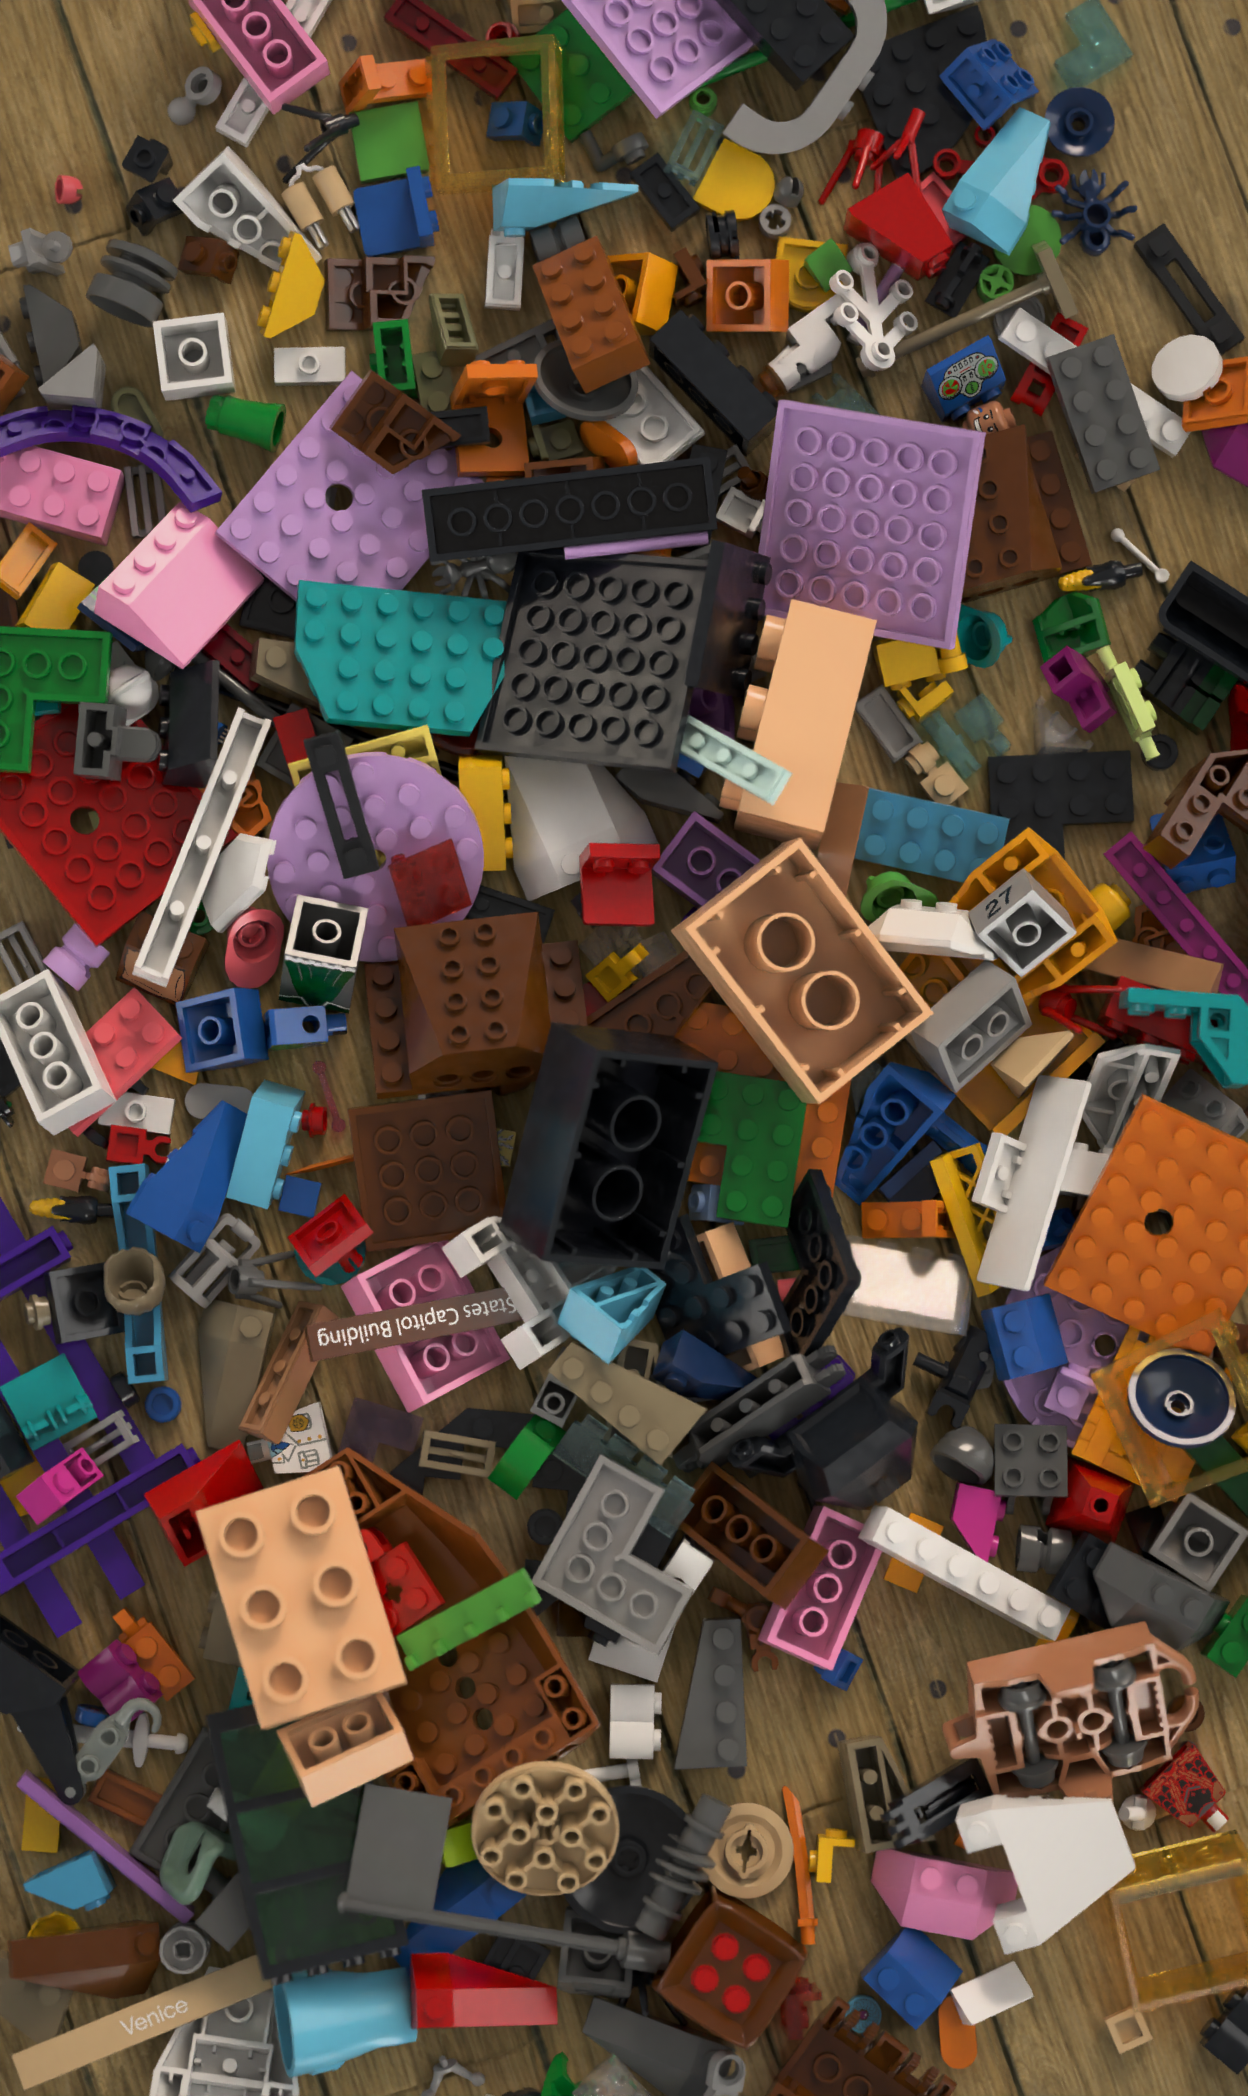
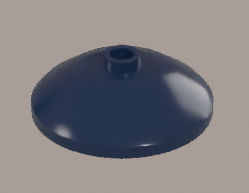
M1172 1348L1148 1355L1134 1369L1127 1387L1129 1409L1137 1424L1155 1440L1172 1447L1198 1448L1213 1443L1227 1431L1236 1411V1394L1228 1375L1213 1360L1192 1350ZM1176 1407L1180 1409L1182 1413L1175 1412L1171 1408Z

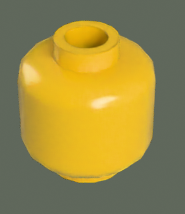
M1099 883L1090 891L1102 907L1113 932L1130 917L1129 906L1132 902L1115 883H1112L1110 886L1105 883Z

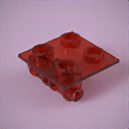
M451 838L405 858L404 854H397L391 857L392 863L388 868L407 926L430 924L472 905Z

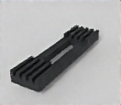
M1164 223L1135 242L1133 247L1153 275L1155 274L1195 330L1194 333L1196 335L1205 336L1214 342L1221 356L1245 339V336ZM1172 261H1176L1214 317L1206 322L1203 321L1165 266L1169 265Z
M336 730L325 735L321 734L318 737L314 736L310 739H304L303 743L343 878L347 879L379 870V863L364 818L340 731ZM337 770L340 774L358 836L356 838L351 837L348 840L344 839L325 773Z

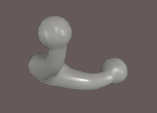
M440 2056V2062L433 2067L434 2072L430 2088L423 2091L421 2096H435L443 2075L449 2072H454L470 2080L477 2087L484 2084L485 2076L481 2072L471 2073L460 2065L456 2059H446L445 2056Z

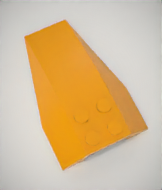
M1030 827L973 870L964 881L965 883L949 901L958 904L957 909L971 911L1024 868L1068 911L1077 934L1022 978L1000 957L990 961L1016 978L1024 1001L1061 986L1118 942L1102 907L1060 853ZM909 953L899 968L928 1007L932 1008L946 993L950 992L984 960Z

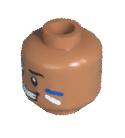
M996 400L970 409L966 414L967 420L962 421L963 429L986 432L985 435L1017 426L1011 408L1003 409L1001 403Z

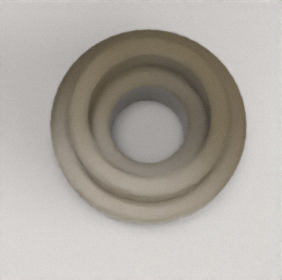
M30 1295L29 1303H24L23 1306L27 1325L33 1324L36 1331L42 1330L43 1326L51 1324L49 1302L46 1296Z

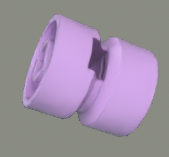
M74 923L62 937L64 945L62 947L55 946L42 962L75 990L79 991L91 977L89 969L99 968L110 955V952L102 945L96 948L78 925Z

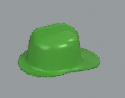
M888 871L877 876H868L866 880V893L860 902V910L865 919L874 922L889 908L900 904L901 899L921 900L922 906L936 907V903L939 900L935 894L927 889L912 884L905 875L899 872Z

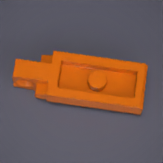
M127 1607L122 1608L113 1616V1619L123 1630V1633L118 1636L119 1640L133 1649L139 1667L146 1672L152 1673L157 1678L162 1696L166 1701L170 1700L196 1679L192 1671L152 1621L149 1622L145 1616L137 1621Z

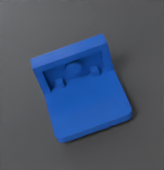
M420 166L406 168L407 179L360 187L353 192L364 253L367 257H379L435 246L433 232L440 231L436 210H428L426 198L433 197L429 176L422 177Z
M1164 813L1150 817L1152 832ZM1220 814L1212 818L1189 857L1172 869L1162 863V868L1184 894L1235 883L1236 854L1223 816Z

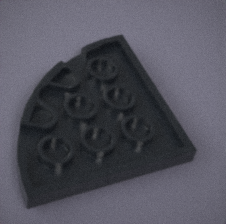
M978 4L884 40L881 52L870 68L874 76L863 91L859 90L875 130L885 137L882 146L885 151L902 136L913 108H918L925 112L926 115L915 139L920 176L932 169L934 157L940 150L952 149L958 144L973 119L939 76L967 47L987 41ZM907 145L898 160H895L893 155L887 159L895 179L908 172L912 177Z

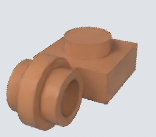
M52 1149L43 1184L80 1192L82 1181L86 1179L88 1180L87 1187L108 1192L110 1186L109 1170L92 1166L91 1173L85 1172L88 1162L87 1157Z

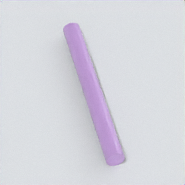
M708 531L564 547L565 560L708 545Z

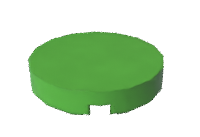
M1030 204L1028 225L1009 256L992 248L993 256L998 263L1007 267L1012 274L1030 276L1042 272L1031 246L1043 240L1051 247L1055 258L1060 253L1061 244L1059 241L1062 238L1060 226L1056 219L1051 216V213L1040 206Z

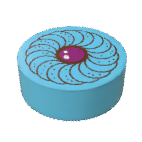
M861 1994L852 1997L847 2002L850 2004V2008L845 2017L853 2009L861 2012L860 2020L852 2030L862 2033L872 2022L879 2025L881 2009L874 1998Z

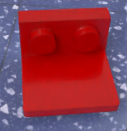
M589 843L579 856L582 920L584 925L650 927L654 924L652 868L660 860V844Z

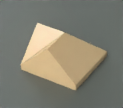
M1070 1031L1018 1037L990 1064L1011 1092L1019 1099L1037 1080L1038 1076L1068 1047L1075 1035Z

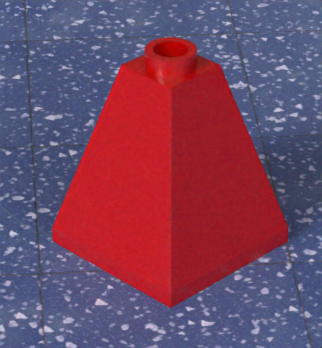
M1067 1456L1068 1497L1053 1498L1050 1514L1047 1515L1044 1525L1054 1528L1071 1529L1072 1534L1078 1537L1085 1530L1109 1545L1110 1541L1116 1543L1135 1483L1103 1468ZM1098 1498H1100L1101 1505L1100 1508L1096 1511L1094 1508V1502Z

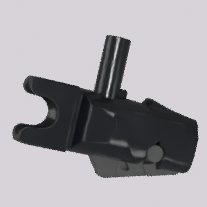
M970 1325L961 1340L953 1347L955 1353L950 1362L945 1361L943 1364L918 1352L913 1362L914 1366L942 1379L925 1413L934 1416L941 1406L949 1405L953 1409L950 1424L955 1428H960L976 1390L991 1386L995 1368L986 1332L973 1325Z

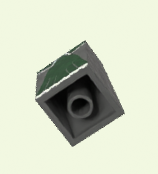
M297 894L284 954L278 1000L307 1006L322 1005L327 1010L349 1014L369 908Z

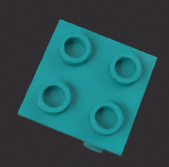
M64 1353L0 1386L3 1396L33 1451L98 1417Z

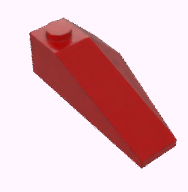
M450 1953L410 1954L411 2029L558 2025L557 1987Z

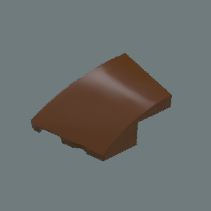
M403 255L401 258H327L324 261L326 331H372L373 322L409 319L429 271L435 264V257Z
M371 369L329 427L391 474L401 471L416 460L427 457L431 452L458 440L461 436Z

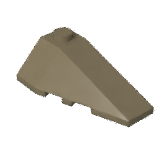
M215 1299L206 1309H203L198 1330L208 1447L223 1449L239 1439L245 1448L248 1434L238 1428L260 1384L277 1314Z

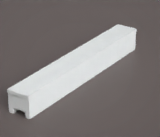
M238 707L135 963L132 975L165 988L167 987L272 720L267 718L265 720L245 713L244 709Z

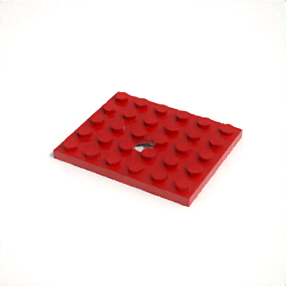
M61 703V713L43 715L35 721L31 773L0 772V832L97 948L136 918L140 912L145 911L163 896L203 794L198 788L162 785L163 771H157V759L149 763L123 761L121 781L89 779L73 774L79 718L78 704ZM141 718L130 725L148 728ZM79 808L92 809L99 817L98 827L89 834L78 833L71 826V816ZM231 828L228 831L221 851L237 837Z

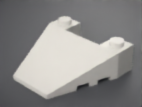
M487 1217L459 1234L443 1246L442 1250L460 1278L487 1263L501 1287L505 1288L525 1323L506 1335L501 1341L521 1370L566 1341L570 1336L569 1332L557 1323L570 1288L612 1274L618 1266L542 1261L499 1231L502 1217Z
M992 1795L960 1804L955 1819L968 1854L1003 1844L1022 1898L998 1904L993 1918V1924L1005 1955L1041 1945L1136 1868L1111 1798L1064 1797V1799H1042V1796L1007 1798V1795Z

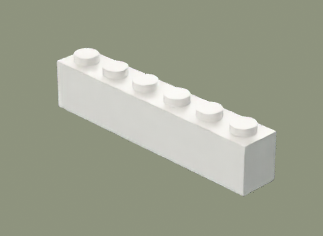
M874 1505L858 1536L862 1541L1038 1638L1056 1641L1071 1608L889 1507Z

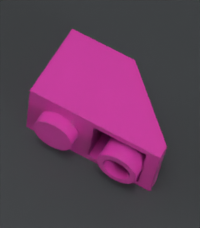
M81 1447L21 1491L16 1498L35 1523L39 1525L100 1480L104 1475L83 1447Z
M957 1482L949 1516L950 1520L972 1554L988 1562L989 1556H996L999 1536L994 1535L996 1521H1003L1006 1500H1001V1497L994 1496V1490Z

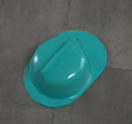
M961 604L957 628L961 652L966 653L967 662L976 667L987 668L993 666L1006 645L1012 642L1013 637L1008 634L1004 621L996 613L980 611Z

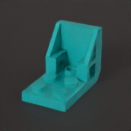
M1128 987L1119 994V1008L1128 1009V1015L1150 1016V1013H1154V1011H1164V1018L1186 1019V1016H1191L1189 1043L1221 1087L1239 1089L1248 1085V1005L1239 995ZM1210 1020H1216L1217 1028L1211 1025Z

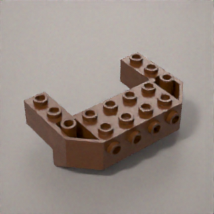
M1248 749L1210 753L1192 767L1164 802L1168 807L1144 844L1143 849L1165 866L1172 869L1190 856L1212 818L1217 814L1223 816L1248 835Z

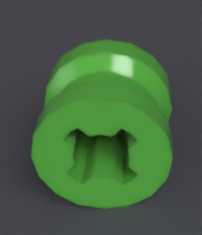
M994 264L985 268L977 284V294L981 301L987 303L1011 292L1014 286L1013 274L1004 265Z

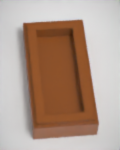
M108 1768L97 1779L87 1801L143 1828L156 1804L161 1799L162 1794Z

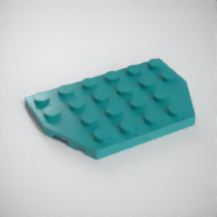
M299 580L297 585L294 654L298 663L301 662L309 680L308 685L320 704L319 709L326 723L402 731L428 724L430 733L469 737L492 698V667L494 659L498 658L504 651L503 643L499 636L507 601ZM504 661L494 693L505 676Z

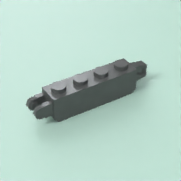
M834 1345L823 1346L807 1357L802 1354L791 1355L702 1415L687 1433L689 1437L688 1444L673 1455L677 1468L690 1473L698 1467L701 1469L706 1468L711 1461L722 1467L729 1462L726 1457L732 1451V1447L737 1441L744 1438L748 1439L752 1436L765 1438L831 1394L832 1392L829 1387L838 1382L839 1379H842V1377H845L844 1375L846 1374L843 1364H831L828 1368L821 1370V1368L838 1356Z

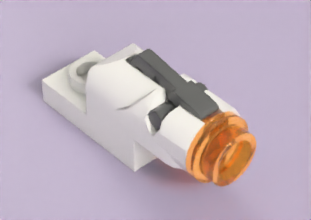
M835 294L789 327L786 338L792 347L787 345L774 360L762 367L763 372L757 375L758 380L764 390L774 398L778 395L783 397L788 392L793 393L831 374L832 361L835 360L840 350L841 342L828 324L838 325L834 319V311L846 302L841 295Z

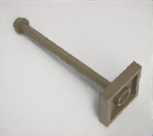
M1045 240L1031 246L1042 270V273L1037 275V280L897 343L893 347L895 360L1043 292L1045 296L1050 293L1052 294L1059 312L1065 319L1078 314L1051 247ZM861 356L855 358L863 378L876 376L874 371L868 369L863 364Z

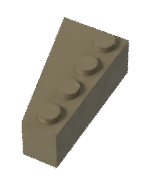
M573 1343L569 1344L548 1369L554 1377L659 1465L664 1462L707 1410L612 1362L607 1364L596 1354Z

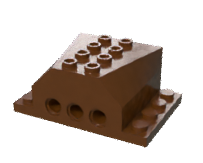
M1023 424L985 435L961 604L1086 569V566H1092L1052 430L1027 437L1026 425Z
M538 912L394 928L398 960L364 964L377 1100L535 1082L538 1078L551 1023L588 1026L578 940L542 944Z

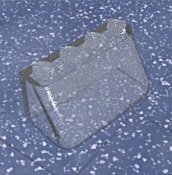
M846 1235L847 1240L851 1244V1251L857 1268L861 1271L862 1282L842 1315L949 1335L966 1336L973 1283L963 1255L948 1253L946 1260L933 1257V1250L913 1247L912 1253L897 1251L898 1244L877 1241V1245L874 1247L863 1245L862 1237Z

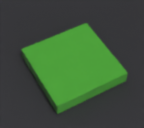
M418 101L355 112L359 119V126L351 128L361 184L407 177L406 168L420 166L421 174L430 173Z

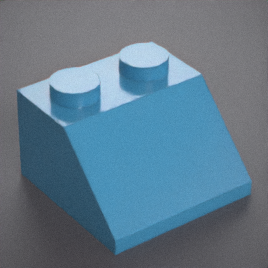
M93 1849L31 1876L23 1884L25 1891L73 1910L84 1906L86 1912L105 1904L106 1900L111 1898L109 1893L117 1886L106 1860Z

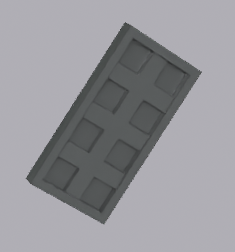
M1114 334L1045 358L1091 494L1160 470Z

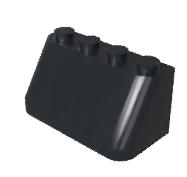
M1190 561L1160 606L1157 613L1158 625L1165 633L1248 685V597L1193 561Z

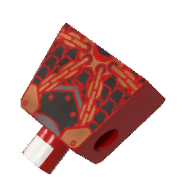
M1187 1741L1172 1755L1173 1760L1166 1761L1138 1789L1187 1827L1191 1828L1201 1819L1214 1833L1229 1819L1216 1804L1226 1794V1791L1198 1749L1191 1742Z

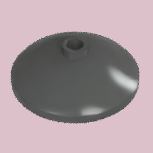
M561 339L546 345L535 358L534 364H537L538 378L534 386L537 392L547 404L565 416L582 421L610 420L625 413L635 401L638 391V378L635 371L585 394L571 368Z

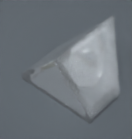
M1040 696L1032 707L1035 755L1088 752L1094 743L1090 739L1086 743L1075 734L1078 729L1066 722L1058 711L1052 714L1043 706L1046 700Z

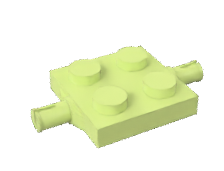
M1110 645L1098 649L1096 653L1105 669L1106 677L1104 680L1111 689L1109 691L1133 743H1139L1146 761L1160 756L1151 737V731L1156 727L1154 721L1157 720V715L1149 700L1144 702L1139 691V688H1142V682L1135 668L1129 669L1126 661L1118 664Z

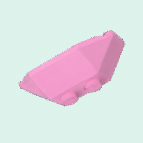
M895 1848L876 1851L870 1879L900 1926L968 1940H974L993 1925L997 1905L1015 1900L1018 1888L1013 1871L904 1849L896 1850Z

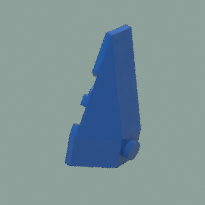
M889 1062L866 1090L863 1105L855 1120L851 1138L844 1150L837 1170L835 1185L860 1206L939 1118L956 1095L928 1071Z
M221 1100L192 1130V1137L179 1150L175 1148L167 1156L169 1161L156 1174L151 1172L145 1178L129 1205L126 1214L200 1253L218 1221L232 1176L247 1113Z

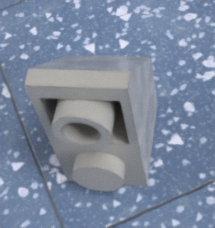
M562 1346L556 1360L564 1352L565 1347ZM549 1372L530 1411L563 1427L578 1396Z

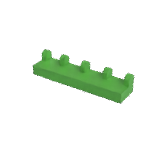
M525 1568L516 1571L397 1635L396 1638L406 1654L404 1660L408 1669L412 1671L454 1647L477 1637L488 1629L509 1620L522 1611L537 1605L542 1599Z

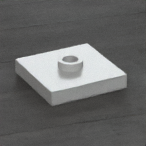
M675 1627L659 1655L621 1635L616 1645L609 1641L608 1645L604 1647L594 1641L588 1660L657 1683Z

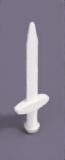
M143 1712L138 1717L135 1729L128 1731L127 1741L123 1747L133 1749L135 1766L142 1767L147 1757L148 1748L175 1750V1754H182L187 1751L189 1740L183 1733H178L177 1736L151 1734L148 1715ZM73 1724L77 1743H85L95 1728Z

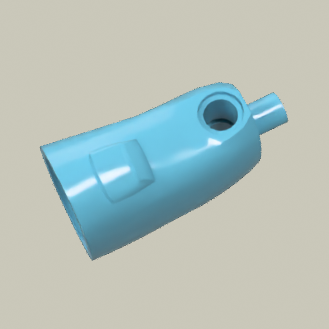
M405 1967L367 1973L332 1971L329 1968V1972L309 1977L305 1970L292 1973L293 1981L273 1985L280 2049L285 2071L289 2078L309 2073L317 2075L328 2071H336L345 2061L375 2049L416 2042L417 2029H411L410 1979Z

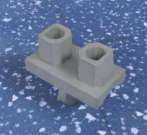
M31 228L20 231L23 241L8 246L13 266L17 268L26 266L28 272L32 274L44 271L54 276L65 273V269L60 263L66 261L71 256L73 250L72 241L67 234L53 231L45 235Z

